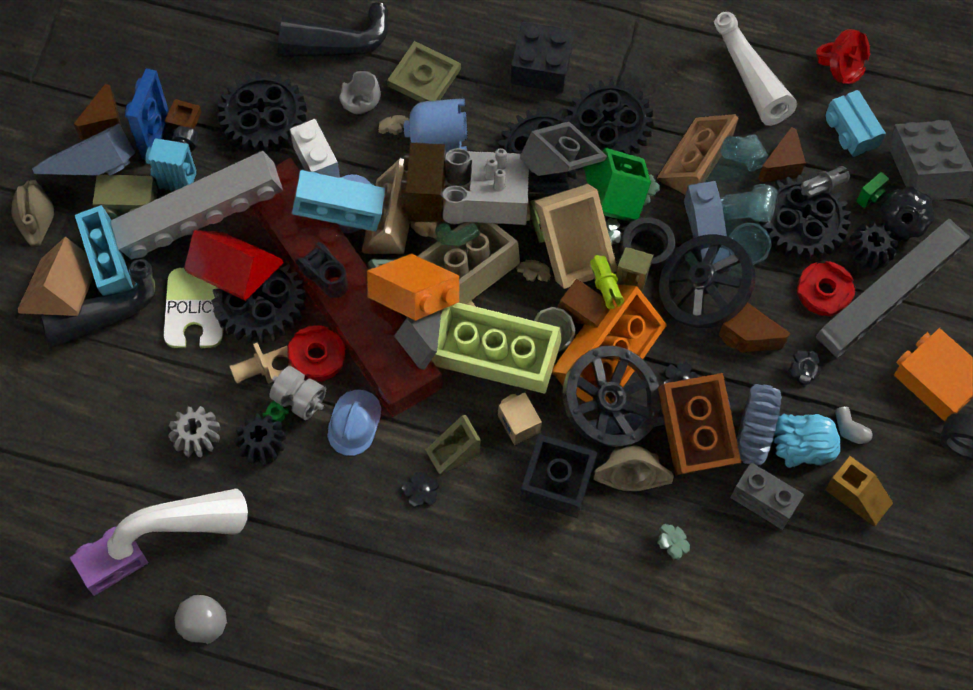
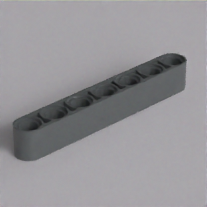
M951 219L946 220L829 321L816 335V339L836 358L840 357L967 245L971 237Z

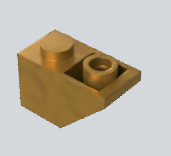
M851 456L837 471L825 489L874 527L893 504L877 476Z

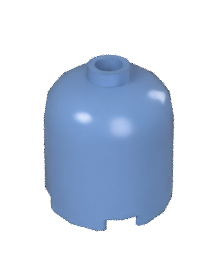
M449 99L425 101L416 104L410 112L409 120L404 121L405 137H410L411 143L445 144V154L455 148L467 150V146L462 147V141L467 139L466 112H460V106H465V100Z

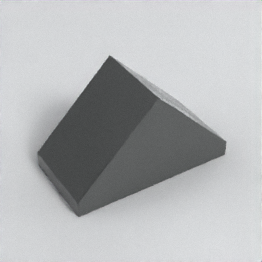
M442 310L416 321L407 317L395 334V338L417 367L422 370L427 367L437 353Z

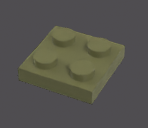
M414 41L388 78L387 85L419 102L441 100L460 72L461 63Z

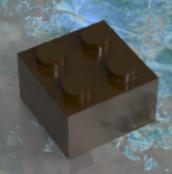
M410 142L409 154L404 153L403 161L405 178H402L401 181L402 210H407L408 221L442 223V193L446 183L445 144Z

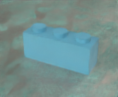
M300 170L292 214L376 232L382 215L385 188Z
M100 205L76 214L75 218L98 290L103 296L130 291L133 288L123 254L118 249L111 225V218L103 206Z

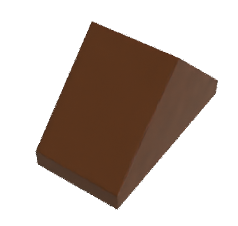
M105 83L74 123L78 136L83 141L117 124L121 126L116 100L110 85Z
M790 128L763 164L758 180L762 182L782 180L787 177L796 178L802 174L806 162L795 128Z
M578 279L573 282L557 307L564 309L572 317L573 322L598 327L610 311L605 305L603 296Z

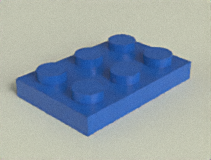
M147 68L142 78L137 80L134 98L132 102H128L125 110V117L129 121L131 133H133L136 141V147L139 149L143 160H146L147 149L152 147L154 139H162L167 128L165 119L169 112L157 71Z

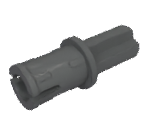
M839 166L829 172L821 171L816 177L801 184V193L803 196L807 195L808 197L822 192L829 193L834 187L849 181V171L839 174L847 169L844 166Z

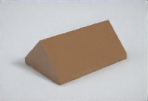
M736 114L695 118L657 179L686 195L688 185L704 183L733 138L738 121Z
M64 237L40 259L18 307V312L22 314L78 316L94 277L87 253L67 237Z

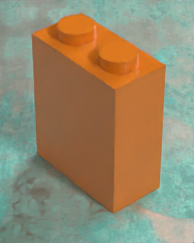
M409 254L367 270L368 298L415 321L459 303V275L416 255Z
M939 328L932 335L928 332L924 334L916 343L918 348L913 353L908 350L898 359L896 363L899 367L894 376L946 422L948 416L958 413L973 398V357Z

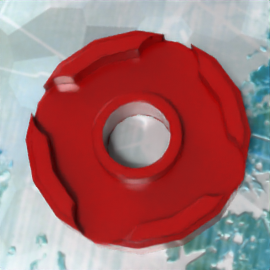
M825 261L824 263L816 262L810 264L803 270L797 283V294L801 303L809 311L822 316H833L839 314L851 303L855 295V288L851 274L843 266ZM827 283L832 286L833 292L824 293L820 290L819 285Z
M322 325L308 326L300 329L294 334V337L287 346L289 365L303 373L306 380L325 381L330 379L342 369L345 361V344L341 336ZM313 348H320L324 351V355L320 358H312L308 353Z

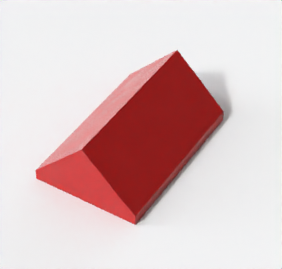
M194 230L184 269L186 273L246 301L284 262L282 258L224 232Z

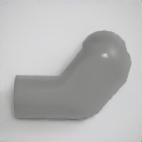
M849 407L835 409L842 437L858 444L871 441L873 436L871 429L852 421Z

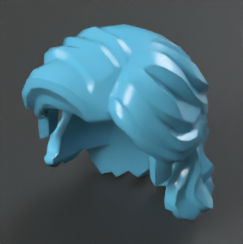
M782 414L778 416L774 433L778 437L774 439V443L778 444L775 447L778 450L776 452L777 456L785 459L787 467H795L803 462L821 466L837 458L840 453V436L835 423L830 418L819 414L804 416Z

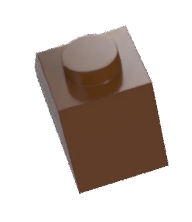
M747 302L745 307L734 318L722 324L718 336L731 348H736L740 352L783 349L791 333Z

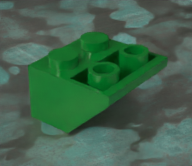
M605 148L602 151L607 155L604 161L583 167L586 182L597 189L604 216L629 222L635 221L640 217L651 185L645 160Z

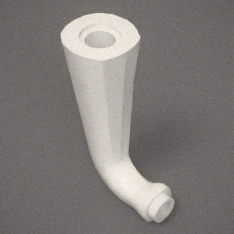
M730 12L720 13L717 19H715L714 24L717 31L722 34L723 40L752 98L761 121L765 125L772 126L786 120L795 112L797 107L796 99L748 43L737 26L738 21L735 15Z
M232 489L140 509L127 516L118 524L113 535L107 541L108 553L117 560L131 556L133 553L132 543L141 535L149 532L238 534L243 530L247 521L248 510L245 498L241 491Z

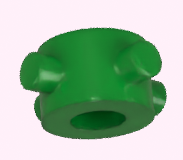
M272 401L267 407L266 413H263V418L269 414L272 416L273 422L280 421L281 423L285 418V414H289V410Z

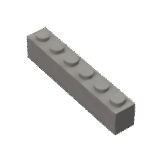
M261 151L111 220V225L118 249L132 260L134 258H141L158 247L168 246L174 240L185 235H192L194 230L209 224L218 223L233 213L245 211L255 203L269 200L275 194L282 192L283 188L274 162L264 151Z

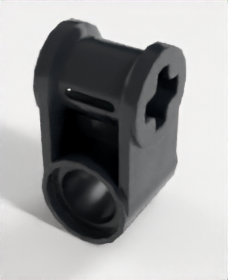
M321 242L314 244L315 248L303 258L298 257L295 259L301 272L308 279L312 280L327 296L338 298L345 295L348 291L349 285L345 267ZM331 278H339L337 281H329Z

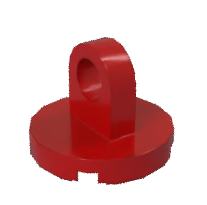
M847 29L841 32L835 42L820 46L816 50L817 59L821 65L830 66L833 78L837 82L853 84L865 73L866 67L863 66L865 60H869L870 45L867 36L858 30Z

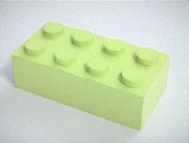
M456 303L444 308L442 311L437 353L431 361L433 366L545 394L561 344L560 327Z

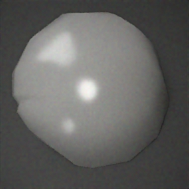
M355 72L350 83L343 82L339 96L343 108L354 114H363L372 110L378 104L381 97L376 76L370 72Z
M550 307L537 313L534 321L560 327L561 344L558 352L567 349L575 335L572 317L564 309Z
M193 595L180 603L175 615V628L177 632L190 642H203L207 644L213 642L223 633L227 623L226 612L216 600L206 595Z

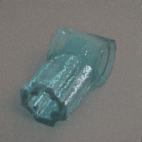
M755 134L744 138L729 135L724 139L722 149L720 150L724 159L744 163L749 171L762 168L769 158L768 153Z
M759 184L753 187L752 192L729 194L721 197L724 219L731 220L750 217L756 221H770L773 218L778 194L777 189L770 185Z

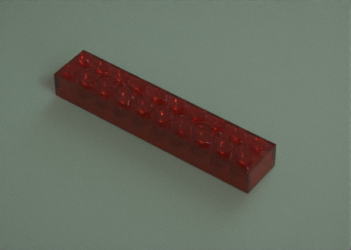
M291 158L276 165L283 191L275 194L269 200L260 201L250 207L288 264L291 265L292 270L298 272L305 289L334 332L341 337L345 348L392 417H395L442 388V374L432 360L424 370L418 368L395 338V334L404 323V319L399 312L368 298L367 270L369 269L337 223L292 214L300 170ZM317 242L325 245L331 254L345 267L349 288L345 295L332 298L327 296L312 280L308 279L301 272L295 262V259L298 257L303 258L315 248L314 244ZM331 278L329 281H337L339 278Z

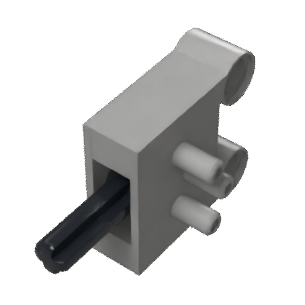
M455 148L446 154V181L454 186L447 187L442 193V216L450 224L479 222L526 225L528 197L545 198L569 190V184L528 181L529 167L520 159L521 154L507 153L504 149H497L494 153L472 152ZM471 182L470 191L461 186Z

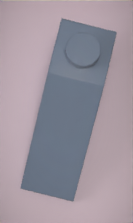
M716 181L688 185L684 204L693 238L708 234L727 236L723 207ZM708 248L697 251L700 262L703 261ZM720 248L713 264L729 257V250ZM731 267L723 271H730Z

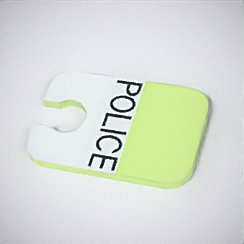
M184 268L174 269L168 276L164 340L172 348H186L184 331L188 326L196 324L203 328V334L200 337V348L216 347L222 341L223 328L220 327L218 320L215 318L211 300L215 298L213 289L219 288L186 273Z

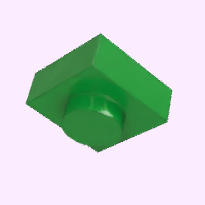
M880 172L862 188L856 202L864 209L871 202L878 203L887 193L885 187L889 178Z

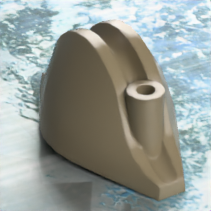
M36 180L27 181L24 186H18L11 208L15 225L31 247L41 245L54 216V205L39 183Z
M632 444L615 448L609 460L598 467L594 473L595 481L623 491H641L672 484L674 478L673 473L660 464L657 454H652L647 449Z

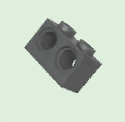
M751 462L730 498L783 530L804 494Z

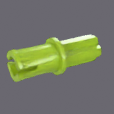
M595 255L590 260V265L596 278L595 286L601 290L607 308L615 309L612 298L615 299L617 307H620L624 303V298L617 285L618 278L616 274L612 273L606 257Z

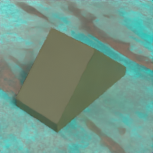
M626 247L617 268V284L637 286L643 292L653 255Z
M462 415L425 450L438 473L444 474L479 456L481 440L467 416Z

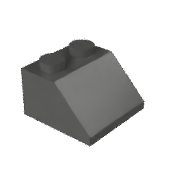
M565 122L531 131L520 159L533 173L540 176L567 172L604 161L607 155L573 124Z

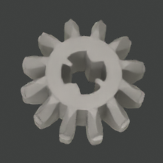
M188 406L187 414L183 415L177 412L176 417L178 421L170 422L169 426L173 431L169 433L170 441L175 442L173 446L176 451L184 450V454L187 457H190L193 451H196L197 456L202 457V449L206 448L212 452L213 446L211 442H219L220 437L216 432L220 430L219 422L214 421L215 415L212 412L205 414V409L201 406L196 412H193L192 407ZM197 429V433L193 435L192 430Z

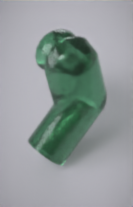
M445 223L435 228L436 239L444 245L462 246L480 235L474 223L459 231H451L450 226Z

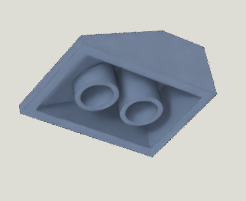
M117 124L45 159L32 168L34 174L100 175L107 171L110 176L124 169V166L130 163L129 158L135 154V151L120 124Z

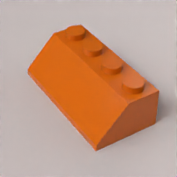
M618 285L620 293L624 298V303L617 307L615 299L612 298L615 309H610L598 327L589 325L582 327L553 367L552 373L562 385H564L565 377L572 364L592 349L602 346H617L632 351L642 359L645 357L667 324L637 286ZM601 359L606 380L609 382L618 364V360ZM589 363L580 376L597 387L592 364ZM627 366L619 383L622 387H624L634 373L630 366ZM577 387V397L585 402L593 400L592 396ZM605 396L606 402L609 403V398Z

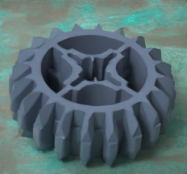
M755 384L750 389L737 436L740 459L743 463L750 464L752 462L761 465L765 462L770 451L782 398L780 390L772 388L773 386Z

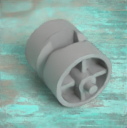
M288 366L278 377H273L272 381H274V384L270 391V399L284 407L291 405V411L304 420H308L317 409H323L324 405L321 403L326 394V387L312 379L305 381L303 373L292 366Z

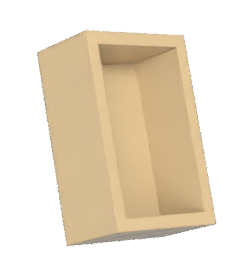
M586 184L534 201L554 277L559 285L565 289L570 287L576 279L582 283L596 279L590 265V260L595 255L605 256L612 273L617 272V265L597 189Z

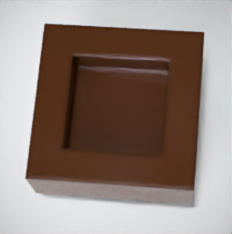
M174 99L165 119L166 127L176 129L184 126L194 129L202 113L201 107Z

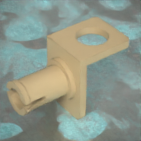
M258 343L253 344L256 352L253 358L230 365L236 384L260 373L262 376L265 375L268 383L273 382V377H278L283 370L274 369L272 362L280 356L288 359L287 346L263 355Z

